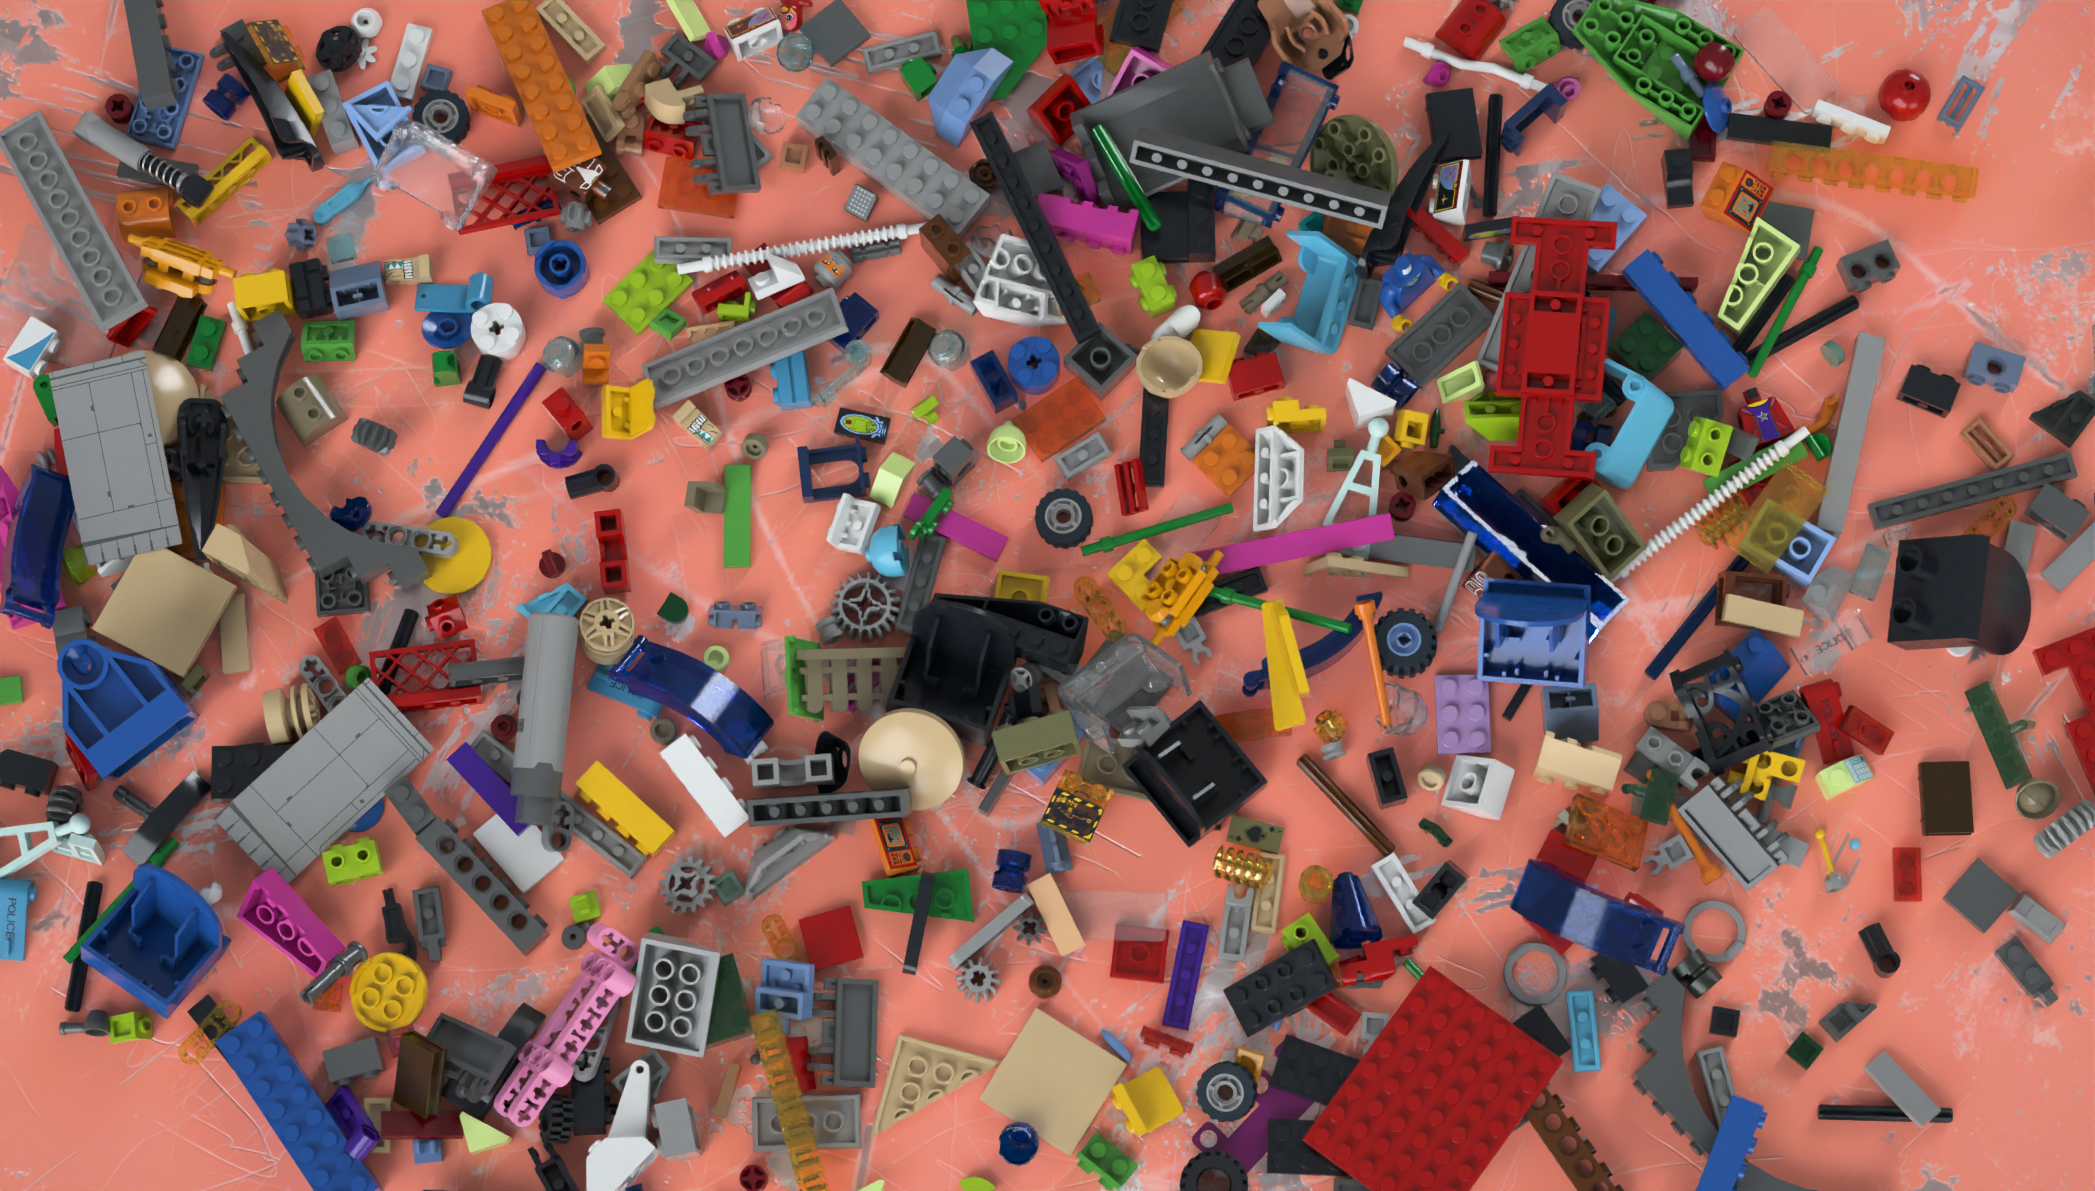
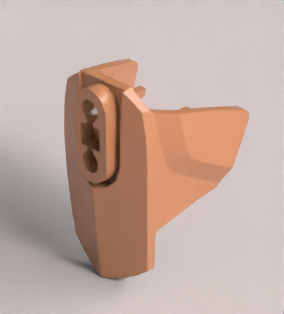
M1259 0L1257 6L1268 22L1272 45L1288 67L1297 72H1316L1341 55L1345 39L1348 36V20L1331 0ZM1305 29L1312 30L1313 34L1310 38L1303 36ZM1319 49H1325L1328 52V56L1325 59L1319 58Z

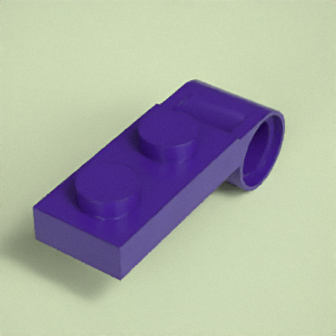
M340 1086L326 1103V1106L349 1139L345 1144L346 1151L353 1158L362 1161L380 1141L381 1137L349 1086Z

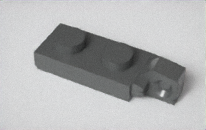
M434 886L412 890L419 943L423 950L428 949L429 960L432 963L443 961L441 947L447 946V935L440 887Z
M2017 936L1994 952V955L2027 995H2031L2033 999L2039 997L2047 1007L2059 999L2050 988L2054 985L2050 980V976Z

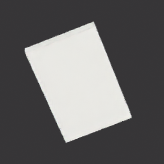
M495 814L473 833L524 895L565 861L559 852L551 853L543 848L541 843L542 832L536 825H531L518 837Z

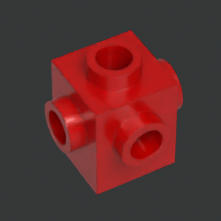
M456 595L445 599H437L432 604L426 606L429 615L425 617L426 624L430 632L435 630L438 639L452 637L458 632L468 629L465 614Z

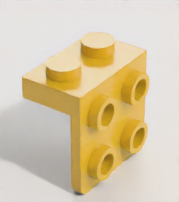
M644 379L630 388L613 385L601 387L602 438L631 441L653 429L656 415L653 412L655 388L653 387L652 379Z
M1154 1067L1123 1085L1120 1083L1112 1087L1113 1095L1110 1096V1099L1117 1111L1122 1109L1126 1116L1123 1122L1130 1135L1135 1133L1137 1138L1148 1134L1183 1113V1107L1160 1067Z

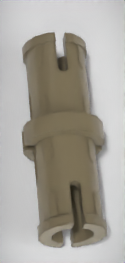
M1280 270L1263 284L1259 283L1256 285V289L1239 301L1241 308L1246 309L1244 310L1246 314L1250 315L1252 311L1267 301L1279 288L1281 289L1289 284L1286 276L1282 278L1283 273Z

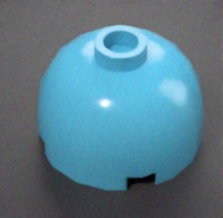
M901 524L879 528L871 536L870 546L865 547L867 562H872L874 569L886 577L905 576L909 571L908 548L904 547L903 540H906V536Z

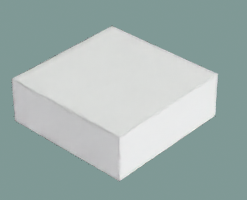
M1280 288L1261 305V314L1266 319L1270 318L1285 303L1286 294Z

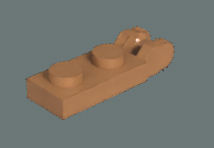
M645 49L619 87V91L612 101L614 109L618 110L617 112L622 120H628L636 112L635 106L645 95V84L652 83L662 68L653 51Z

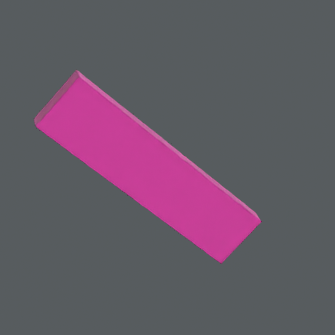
M914 492L903 517L916 523L918 520H921L934 501ZM953 510L948 515L943 514L938 521L940 525L935 532L995 562L998 561L1008 541L1007 536Z

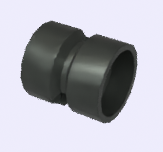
M1699 948L1672 970L1681 982L1688 983L1687 989L1696 1000L1723 978L1714 966L1707 965L1708 959Z

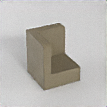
M688 481L684 506L695 513L723 514L728 489L717 482Z

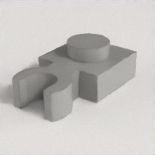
M1193 616L1185 628L1180 627L1174 636L1184 653L1192 650V661L1198 667L1200 665V661L1197 658L1198 654L1204 653L1211 660L1212 652L1208 647L1202 645V643L1207 641V637L1196 617Z
M1678 834L1657 847L1661 854L1658 856L1649 855L1643 861L1645 864L1651 861L1657 862V868L1650 872L1652 876H1657L1663 871L1665 865H1668L1672 871L1695 857L1682 835Z
M1362 1012L1360 1040L1368 1041V1044L1363 1049L1362 1056L1365 1055L1389 1022V1014Z

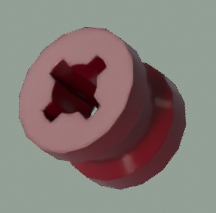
M1783 91L1770 93L1763 107L1765 116L1768 118L1785 119L1792 105L1790 96Z
M114 94L107 99L105 104L107 113L115 123L127 124L130 122L134 106L124 94Z
M746 374L724 382L726 393L733 401L742 402L752 392V386Z
M1404 492L1396 493L1390 501V516L1398 522L1410 520L1416 508L1414 497Z
M758 1165L746 1166L740 1173V1184L746 1191H763L768 1184L767 1173Z

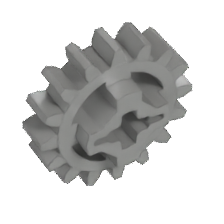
M689 856L687 862L682 857H678L679 864L675 865L670 862L671 870L662 871L666 879L659 880V884L664 886L665 889H662L659 893L662 896H668L664 903L667 906L673 903V911L677 912L681 908L682 913L687 915L689 909H691L693 913L698 914L699 906L704 909L708 908L705 903L707 899L714 901V897L710 893L711 891L718 890L715 885H712V882L716 881L717 877L709 875L713 869L709 865L704 867L705 862L702 859L695 863V858ZM696 869L697 871L694 870L692 873H685L683 870ZM675 877V886L672 888V882ZM686 881L691 882L692 888L690 890L686 889L684 884ZM705 882L704 891L701 894V886ZM685 898L693 899L692 902H681L679 900H683Z

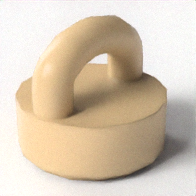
M1425 765L1418 774V783L1427 791H1437L1442 787L1446 773L1437 765Z

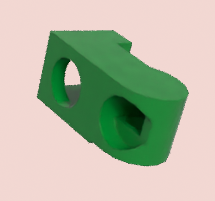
M452 351L432 353L434 385L441 387L462 384L460 362L455 353Z
M48 374L39 375L33 382V389L48 421L56 427L59 424L50 378Z

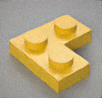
M1144 538L1106 573V576L1142 613L1147 605L1140 598L1151 583L1145 575L1162 560V556Z

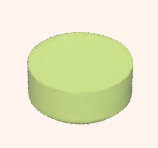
M717 645L711 646L703 654V663L710 672L721 673L729 666L730 657L725 648Z

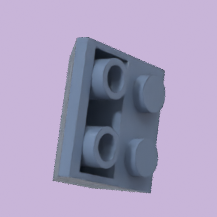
M380 261L329 272V287L334 313L339 321L391 310Z
M1596 683L1585 684L1584 688L1558 686L1542 688L1540 700L1544 734L1547 730L1555 733V739L1560 740L1569 737L1577 740L1579 743L1599 741V706Z

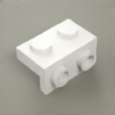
M843 493L841 500L837 504L832 525L828 529L827 542L838 550L864 555L865 547L868 546L881 506L877 503L855 499L850 494Z

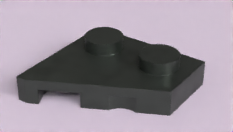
M2079 390L2038 412H2033L2028 419L2070 448L2094 417L2095 400Z

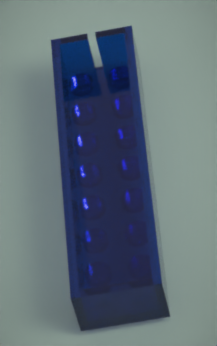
M1474 460L1470 461L1457 476L1440 490L1431 504L1465 535H1467L1468 530L1478 533L1475 544L1487 555L1495 550L1523 577V580L1591 585L1589 645L1622 612L1630 601L1624 593L1578 552L1574 550L1568 554L1561 545L1544 542L1541 539L1540 533L1547 525Z

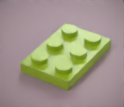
M652 250L602 301L637 336H640L650 327L651 320L666 307L669 308L694 284V281L687 274L678 275L676 264L654 263V250Z

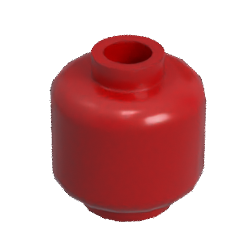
M1201 271L1195 275L1189 285V290L1197 307L1207 311L1219 308L1227 295L1219 274L1215 272Z

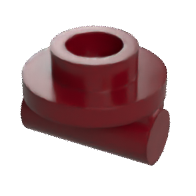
M551 549L542 552V558L539 562L541 573L551 579L561 576L566 567L564 558L560 554L552 552Z

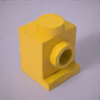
M1406 409L1396 411L1395 416H1397L1393 441L1399 442L1400 448L1415 450V446L1425 445L1430 414ZM1407 427L1410 428V434L1408 436L1406 435Z

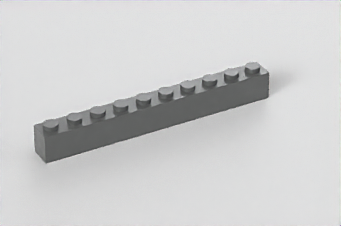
M1139 126L1135 136L1129 163L1378 229L1383 227L1392 194L1387 191Z

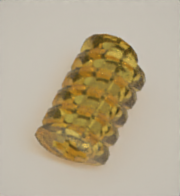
M1737 495L1733 496V501H1726L1724 507H1718L1716 514L1710 513L1708 520L1702 519L1700 526H1693V530L1700 541L1708 547L1711 546L1716 551L1719 549L1717 540L1726 544L1725 534L1734 538L1733 528L1742 532L1744 529L1741 522L1749 526L1752 524L1748 506Z
M1222 845L1214 857L1213 873L1216 878H1224L1226 881H1234L1236 884L1243 883L1247 887L1253 886L1255 889L1261 890L1271 878L1274 861L1272 858H1268L1264 864V857L1262 855H1258L1254 861V854L1249 852L1245 857L1244 850H1239L1235 855L1234 847H1229L1225 853V847Z
M1311 865L1305 868L1300 875L1297 887L1302 900L1314 905L1324 903L1329 898L1333 887V875L1328 869L1320 865ZM1311 881H1314L1316 885L1320 884V888L1317 889L1315 885H1311Z

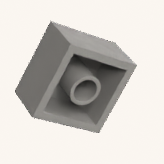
M681 1098L654 1104L655 1111L651 1112L653 1127L660 1133V1138L656 1139L659 1155L670 1163L702 1156L692 1103L687 1098Z

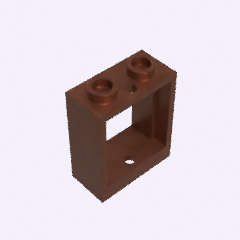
M1734 571L1718 573L1715 626L1753 629V627L1721 620L1726 594L1735 595L1736 581L1772 585L1771 603L1786 606V599H1788L1790 594L1787 576Z

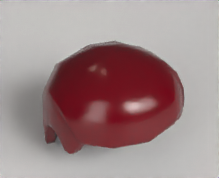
M1709 42L1694 55L1693 66L1697 74L1703 79L1710 82H1718L1725 79L1734 69L1735 58L1730 50L1722 44Z

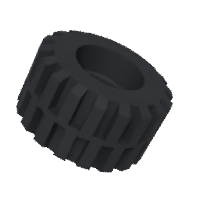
M1209 1150L1208 1152L1198 1153L1194 1158L1192 1157L1184 1167L1180 1178V1191H1199V1177L1205 1171L1211 1169L1220 1170L1227 1175L1230 1182L1229 1191H1248V1177L1243 1165L1233 1155L1230 1156L1224 1151Z

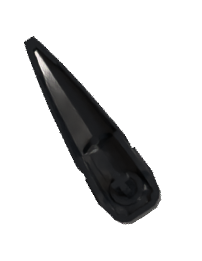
M222 32L221 39L223 45L257 105L282 160H303L308 164L311 172L322 169L325 163L320 151L289 98L265 68L227 32Z
M1443 131L1421 154L1396 187L1393 196L1390 198L1382 229L1373 227L1364 245L1355 269V274L1358 278L1369 280L1375 268L1394 265L1396 259L1403 256L1406 242L1414 223L1406 213L1410 207L1415 215L1417 214L1448 145L1449 132Z
M189 398L184 400L179 406L177 438L178 442H180L184 497L196 559L205 561L207 556L201 550L215 527L226 458L225 444L228 421L220 408L222 404L215 399Z

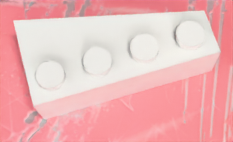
M682 733L661 749L658 754L663 760H666L672 772L685 785L687 791L699 803L701 809L722 836L726 837L749 819L747 814L748 806L742 798L735 799L731 793L734 788L726 777L720 779L715 773L718 767L708 755L706 758L702 756L699 752L702 746L693 734L688 737L686 733Z

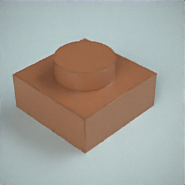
M783 141L778 165L779 169L805 173L809 146Z

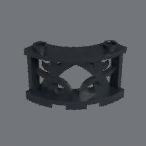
M1729 649L1724 650V654L1680 672L1678 669L1669 673L1674 693L1683 706L1688 718H1692L1694 721V726L1698 730L1695 734L1705 762L1715 777L1724 774V769L1763 752L1768 751L1770 753L1774 751L1771 741L1775 740L1774 734L1769 725L1765 726L1759 708L1741 672L1744 668L1739 657H1733ZM1726 666L1730 673V678L1728 680L1722 679L1720 672L1716 676L1717 684L1712 683L1709 673ZM1704 676L1705 682L1687 684L1690 681H1693L1699 677ZM1737 683L1741 693L1731 687ZM1704 692H1708V704L1701 706L1698 703V698H1706ZM1714 693L1727 696L1740 704L1738 718L1732 731L1724 723L1718 721L1706 722L1704 718L1714 706ZM1749 711L1754 722H1746ZM1715 728H1720L1728 737L1725 739L1724 735L1721 734L1720 738L1716 739L1713 736V731ZM1754 730L1758 735L1759 741L1742 748L1737 740L1740 736L1743 740L1750 741L1748 731ZM1732 745H1733V746L1735 747V749L1737 750V751H1734V752H1732V753H1730V754H1727V755H1725V756H1723V757H1720V756L1723 755Z

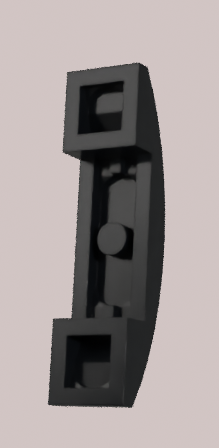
M193 770L151 813L126 843L122 851L138 865L147 863L149 861L148 858L160 849L159 846L211 792V785Z
M523 1002L503 1027L497 1037L511 1043L517 1049L489 1094H484L480 1101L489 1105L503 1084V1079L529 1039L534 1037L546 1019L545 1014Z

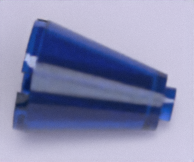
M1352 872L1338 874L1337 878L1333 880L1329 929L1330 944L1334 943V948L1351 950L1362 948L1361 943L1370 941V943L1380 941L1383 937L1382 929L1359 876L1353 875Z

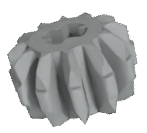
M978 957V965L974 966L972 959H968L969 969L962 965L959 967V970L965 976H956V981L964 982L957 989L959 992L968 989L964 996L966 1000H969L974 994L975 1003H979L980 995H983L985 1001L988 1002L990 1001L988 991L994 995L998 994V990L992 985H1001V979L993 978L1000 971L998 968L989 971L993 966L991 960L983 966V958ZM980 974V977L983 975L986 977L983 979L982 986H978L977 983L975 985L972 984L975 981V975Z

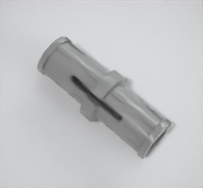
M938 274L934 278L930 287L948 299V303L951 305L956 304L971 317L978 312V308L973 303L974 299L964 292L963 287L954 285L943 277L942 274Z
M1216 413L1202 429L1198 428L1195 431V435L1180 448V452L1189 461H1192L1206 445L1210 446L1213 443L1212 439L1228 423L1222 416Z

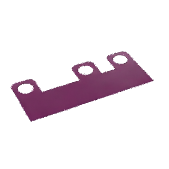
M1284 1040L1275 1049L1277 1058L1279 1057ZM1262 1069L1261 1076L1268 1081V1089L1266 1092L1258 1094L1256 1101L1260 1105L1229 1138L1211 1122L1203 1124L1192 1137L1193 1144L1202 1152L1215 1150L1227 1152L1226 1154L1230 1156L1233 1155L1243 1165L1245 1173H1248L1267 1153L1268 1119L1298 1120L1314 1103L1269 1087L1271 1076L1264 1069ZM1206 1130H1211L1217 1135V1143L1210 1148L1204 1147L1200 1142V1135Z

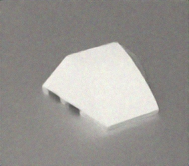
M1005 234L999 235L974 297L973 303L983 316L1027 327L1065 325L1066 319L1061 315L1059 304L1028 241Z

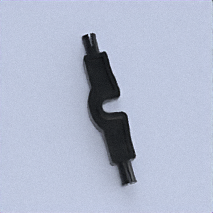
M393 888L382 890L386 905L382 907L386 940L391 945L394 943H404L405 949L398 953L406 955L415 961L417 957V944L412 933L407 930L402 906L396 903Z

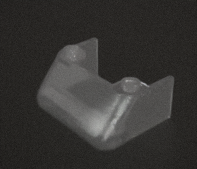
M1136 633L1123 636L1058 687L1061 702L1070 711L1074 721L1084 735L1110 755L1115 753V749L1109 734L1110 725L1105 716L1142 688L1149 693L1156 694L1163 692L1172 685L1187 697L1192 692L1183 664Z

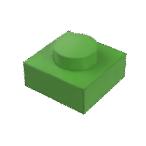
M666 307L651 320L650 329L671 341L686 327L687 319Z

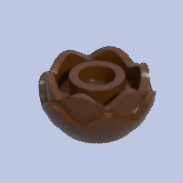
M980 159L970 167V181L984 191L991 190L999 184L987 159Z
M1041 965L1030 973L1029 988L1039 998L1047 999L1058 994L1061 989L1062 977L1054 967ZM1044 979L1048 980L1046 984L1042 982Z

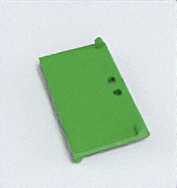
M794 635L785 636V684L787 685L788 714L812 719L816 723L823 721L824 707L818 713H810L805 707V701H800V695H805V674H800V667H804V660H796V649H820V643L795 638Z

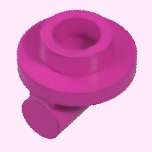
M715 31L708 32L706 34L707 39L704 42V52L714 60L724 58L729 52L727 39L722 35H717Z
M1437 60L1422 81L1428 86L1443 87L1450 78L1449 66Z
M1566 76L1559 81L1552 82V85L1568 101L1575 99L1581 91L1578 77Z

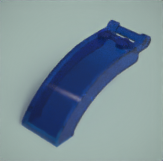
M31 463L14 508L4 552L0 613L5 615L13 614L40 623L41 627L47 629L53 626L55 607L60 600L62 557L68 529L75 510L69 476ZM13 601L43 611V613L14 604Z
M1382 591L1356 597V602L1374 600L1376 611L1374 612L1375 617L1372 618L1373 621L1381 605ZM1354 608L1343 621L1352 624L1350 634L1333 630L1319 641L1299 649L1306 679L1334 665L1364 636L1362 620H1359L1358 615H1355ZM1267 657L1261 662L1262 669L1250 671L1244 675L1242 693L1246 697H1254L1257 691L1270 689Z
M638 635L634 639L633 646L618 664H614L608 670L609 676L617 682L626 684L631 693L656 701L680 713L712 736L726 753L744 759L748 758L774 725L770 715L749 694L726 676L694 657L651 642L643 635ZM641 652L645 653L630 672L625 671Z
M1530 858L1510 904V908L1518 914L1567 940L1603 955L1664 976L1669 968L1667 963L1680 934H1683L1686 927L1679 921L1664 917L1658 911L1611 896L1564 874L1552 865ZM1663 928L1669 929L1657 961L1650 959Z

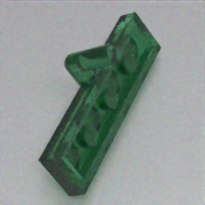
M1991 681L1965 691L1966 698L2006 790L2020 785L2028 778H2032V774L2014 734L2023 730L2034 729L2036 722L2033 719H2021L2009 724Z

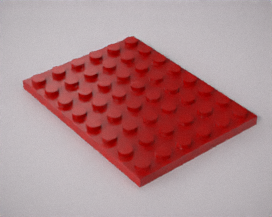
M1429 966L1302 1140L1370 1191H1470L1564 1060L1435 968Z

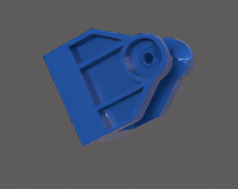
M88 639L74 640L68 643L59 653L57 671L62 679L63 729L103 779L116 781L200 716L163 668L149 660L111 651L109 648Z

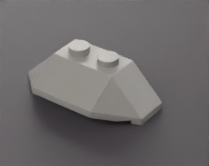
M793 826L790 829L785 827L775 835L776 839L767 845L765 842L753 851L755 855L750 858L744 894L748 901L752 902L836 840L834 834L827 830Z

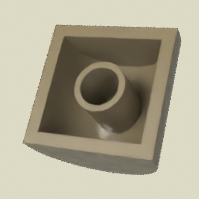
M310 375L298 380L285 389L276 400V405L305 447L349 419L320 375Z

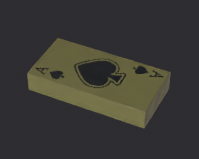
M1232 815L1226 842L1278 854L1284 828Z

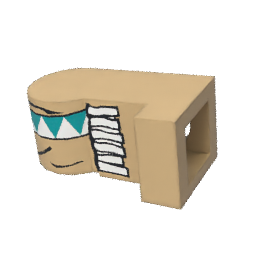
M422 254L416 258L390 259L385 261V284L390 286L434 284L433 261L430 255Z
M689 399L672 416L674 422L708 451L723 437L722 432Z

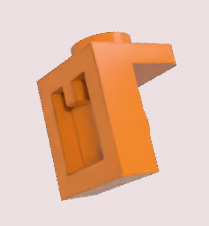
M584 344L582 358L584 384H609L610 344Z

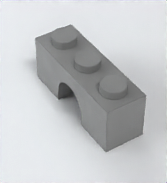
M331 69L307 77L306 79L325 111L321 121L335 155L337 156L360 148L353 126L342 105L344 101Z
M829 753L804 755L805 758L794 760H781L779 758L752 759L753 787L756 790L836 784L834 757Z

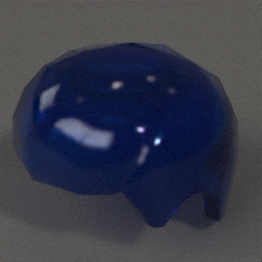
M366 497L346 498V505L343 508L333 506L329 515L331 520L350 532L361 529L367 524L372 515V506Z
M1017 1121L1007 1124L999 1136V1154L1008 1164L1015 1166L1027 1165L1035 1157L1039 1149L1040 1142L1037 1131L1030 1124Z

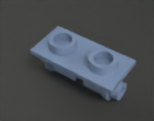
M716 601L714 605H710L708 608V612L714 613V615H709L708 624L714 626V628L732 629L733 619H738V629L756 630L757 627H762V617H757V614H761L763 607L757 606V603L742 602L741 606H732L728 601Z
M1045 820L1044 822L1036 823L1046 873L1054 874L1073 870L1065 829Z

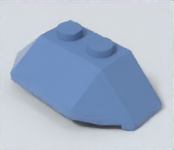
M994 48L955 54L928 96L937 135L959 148L972 129L970 123L979 118L1014 61Z

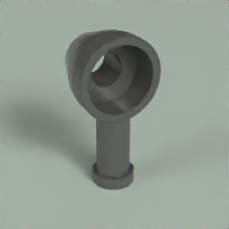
M91 1010L83 1023L61 1022L59 1032L61 1035L84 1033L95 1037L108 1036L110 1033L108 1014L104 1010Z

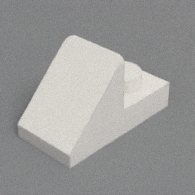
M766 254L771 269L747 279L757 300H760L804 281L805 277L796 262Z

